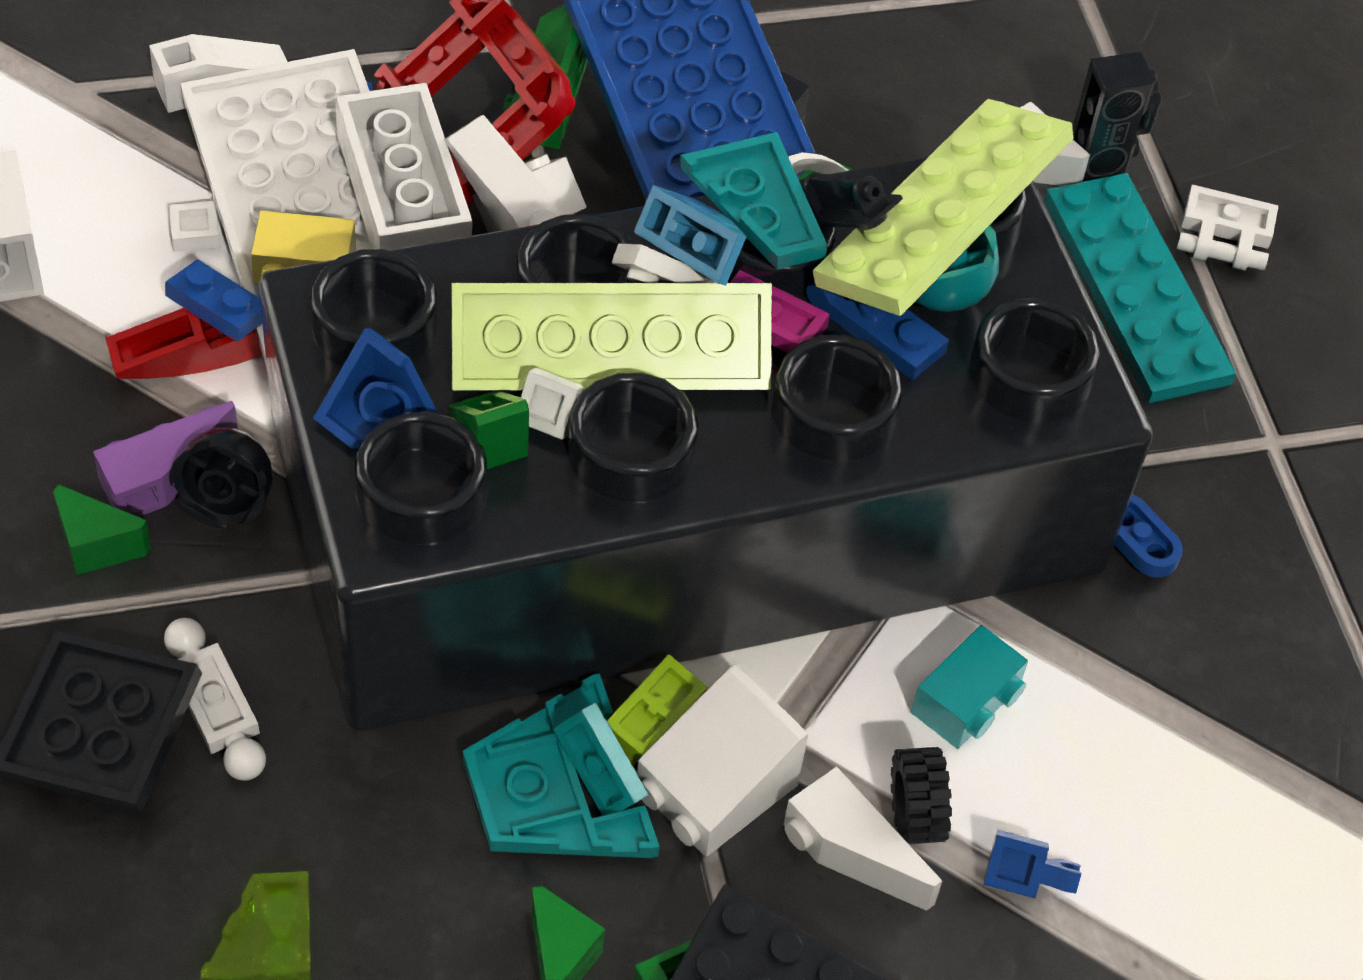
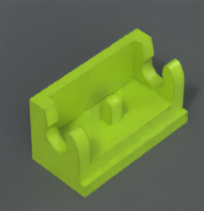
M670 654L665 657L607 720L633 767L708 688Z

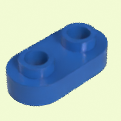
M1132 494L1123 522L1128 524V526L1121 525L1114 545L1141 573L1155 578L1166 577L1172 574L1178 566L1183 552L1182 543L1177 535L1141 498Z

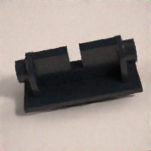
M812 173L801 183V187L818 225H826V227L830 228L836 226L859 228L860 230L875 228L886 220L887 213L903 199L898 194H884L882 184L875 177L867 175H842L838 179L836 175Z

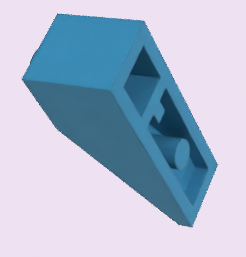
M655 185L652 186L634 230L635 234L724 286L727 285L747 237L721 212L699 200Z

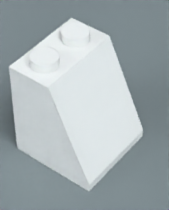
M16 150L0 152V302L45 294Z
M734 664L639 759L637 773L649 794L642 801L650 809H659L671 822L675 834L685 845H694L707 857L798 786L808 733L741 667Z

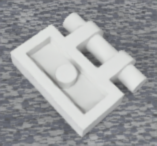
M1192 184L1181 228L1197 231L1198 236L1181 232L1176 249L1193 253V258L1206 261L1207 257L1230 262L1232 263V268L1246 271V268L1250 267L1264 271L1269 254L1252 250V247L1254 245L1266 249L1269 248L1273 238L1278 205ZM1213 236L1238 241L1237 246L1212 240Z

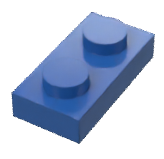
M199 259L165 282L166 297L236 342H239L262 324L260 298Z

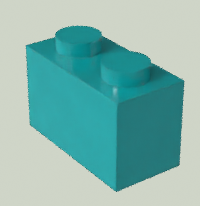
M980 625L917 687L911 713L958 750L971 736L979 739L985 734L995 719L994 713L1003 704L1009 708L1019 699L1027 685L1022 679L1029 660L983 625Z

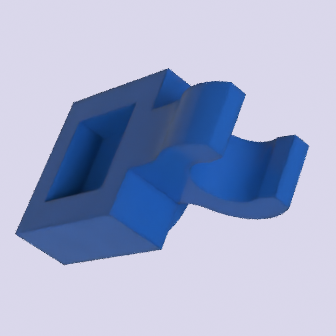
M997 829L984 876V885L1035 899L1039 884L1076 894L1082 872H1080L1081 865L1064 859H1047L1049 843Z

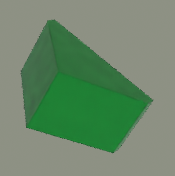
M495 390L447 405L450 417L455 418L473 432L477 442L483 446L487 459V469L528 456L529 407L526 399Z
M58 484L54 489L53 493L59 520L77 575L145 557L152 549L147 520Z
M532 887L531 917L541 980H581L603 953L605 928L545 887Z

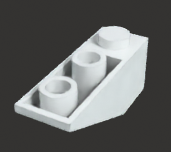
M195 34L149 45L154 83L168 113L186 108L182 98L180 83L287 62L279 45Z

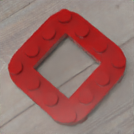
M451 0L449 3L456 12L398 66L392 69L384 62L374 74V77L379 80L375 90L427 83L432 97L486 47L516 87L514 89L520 95V98L496 119L492 125L523 160L559 127L564 118L574 110L575 98L571 94L569 79L521 15L505 0ZM449 149L467 206H470L474 202L472 195L476 192Z

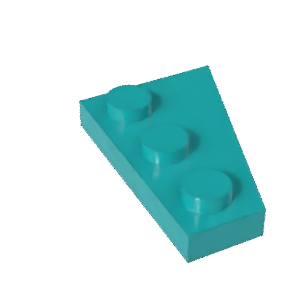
M778 132L680 155L681 170L747 236L746 238L777 270L826 258L827 243Z

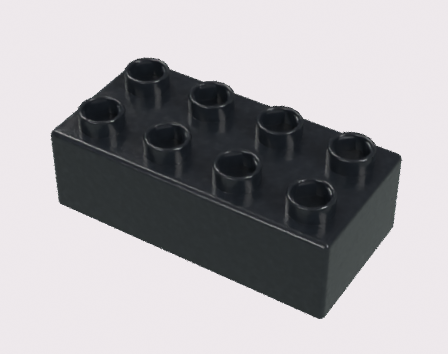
M930 155L925 158L832 173L831 175H836L838 179L842 175L873 176L882 184L884 194H891ZM1034 181L990 224L991 228L996 232L999 273L988 295L977 304L959 311L929 310L916 302L908 308V310L949 339L946 353L913 381L896 368L886 353L870 342L854 337L829 318L828 327L822 335L799 343L788 353L771 345V390H680L663 378L643 372L616 373L595 381L578 396L570 414L568 437L559 439L529 427L528 456L487 469V459L483 446L477 442L473 432L455 418L450 417L447 405L495 391L452 390V283H634L626 278L629 270L612 264L618 244H641L678 260L634 233L644 206L595 215H561L537 225L393 250L362 249L340 256L335 260L271 270L265 273L260 278L259 295L272 422L348 725L358 730L373 728L580 684L586 678L599 673L601 679L655 668L668 654L678 662L1102 572L1109 561L1153 438V430ZM706 195L693 198L721 212ZM819 225L827 243L826 257L855 228L839 226L830 228L826 227V225ZM746 238L728 283L741 270L766 283H772V286L811 304L807 297L806 289L808 285L815 281L813 270L825 258L777 270ZM365 328H371L411 359L438 413L406 412L389 418L371 430L365 436L359 448H350L314 420L313 417ZM498 390L520 398L523 390Z

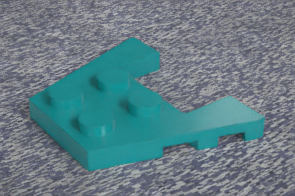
M600 673L583 680L582 686L568 695L563 696L559 694L545 702L544 709L521 721L518 718L463 750V764L490 851L654 858L659 855L660 846L645 805L596 818L591 817L575 766L553 730L559 724L594 703L597 704L606 721L613 715Z

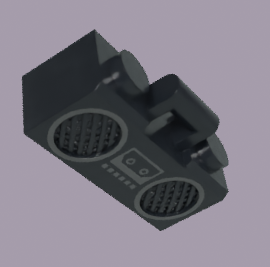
M1142 52L1092 58L1090 60L1072 126L1073 140L1090 154L1082 182L1127 173L1132 157H1136L1139 153L1137 135L1149 134L1153 129L1162 97L1157 92L1158 80L1156 73L1153 69H1149Z

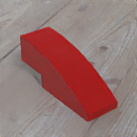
M185 308L105 338L114 372L118 379H153L190 375L236 365L263 356L256 329L239 342H236Z

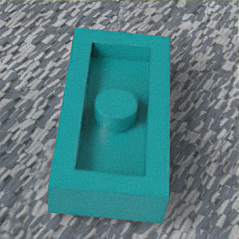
M596 703L579 711L553 728L602 816L623 811L649 795L639 779L637 771L631 765L616 739L610 724L606 721Z

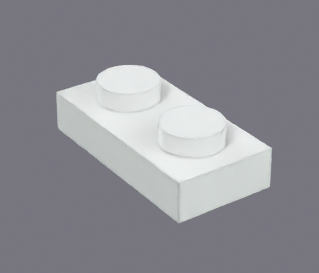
M618 244L612 260V264L629 270L626 278L634 283H716L687 264L641 244Z

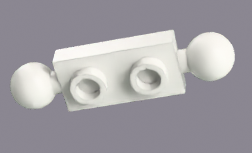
M191 618L176 619L167 627L164 634V643L167 650L173 656L179 658L178 660L195 663L202 672V676L188 706L211 754L227 748L224 753L223 762L230 776L242 781L254 779L261 774L266 764V754L263 747L258 742L248 739L260 734L258 722L218 643L203 648L206 636L200 623Z

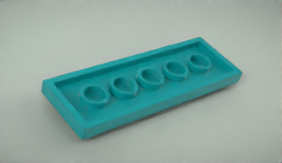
M1128 173L1047 189L1044 202L1147 402L1153 403L1232 385L1236 372Z

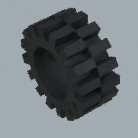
M939 747L896 749L892 756L893 767H891L890 773L892 784H890L891 793H893V801L891 803L892 811H895L894 824L897 827V832L908 844L946 842L949 839L948 831H951L952 825L949 818L952 817V807L950 806L952 793L948 786L950 776L949 771H946L947 762L946 758L943 757L942 749Z

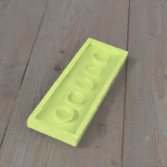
M987 99L891 193L901 195L903 199L887 213V218L883 223L869 230L855 228L813 270L816 287L901 316L1073 140L1072 123L1042 113L1008 105L1004 102Z
M452 283V390H523L529 370L536 367L585 386L584 390L602 378L616 373L643 372L663 378L680 390H771L772 283H727L726 286L718 283Z

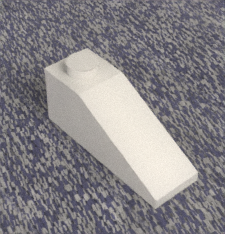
M484 115L477 117L444 139L499 231L537 225L562 215L549 191Z
M835 767L788 800L783 825L789 840L797 849L801 851L806 850L817 863L921 909L927 911L935 905L942 880L838 767Z

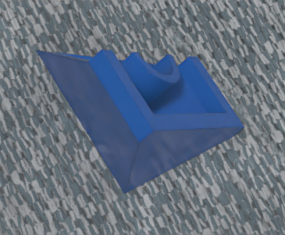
M365 328L313 417L314 420L350 448H359L365 436L381 422L406 412L438 413L411 359L371 328Z

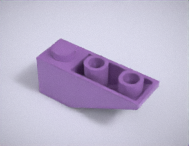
M233 401L218 406L206 407L191 416L171 423L160 424L150 431L125 440L111 442L106 447L93 451L98 479L111 506L137 517L168 506L179 495L175 489L174 482L172 486L170 485L169 476L171 468L179 452L196 434L214 428H234L238 430L236 409Z

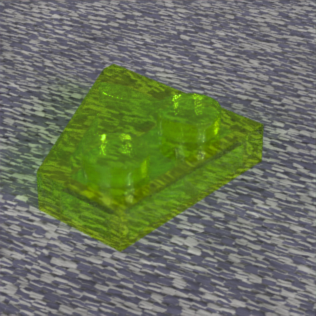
M308 871L253 874L241 895L242 903L239 909L231 914L221 932L222 940L211 961L205 962L201 969V980H311Z

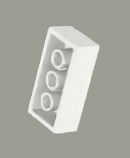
M427 83L336 96L337 136L372 249L393 250L472 236V218L448 146L444 141L445 137Z

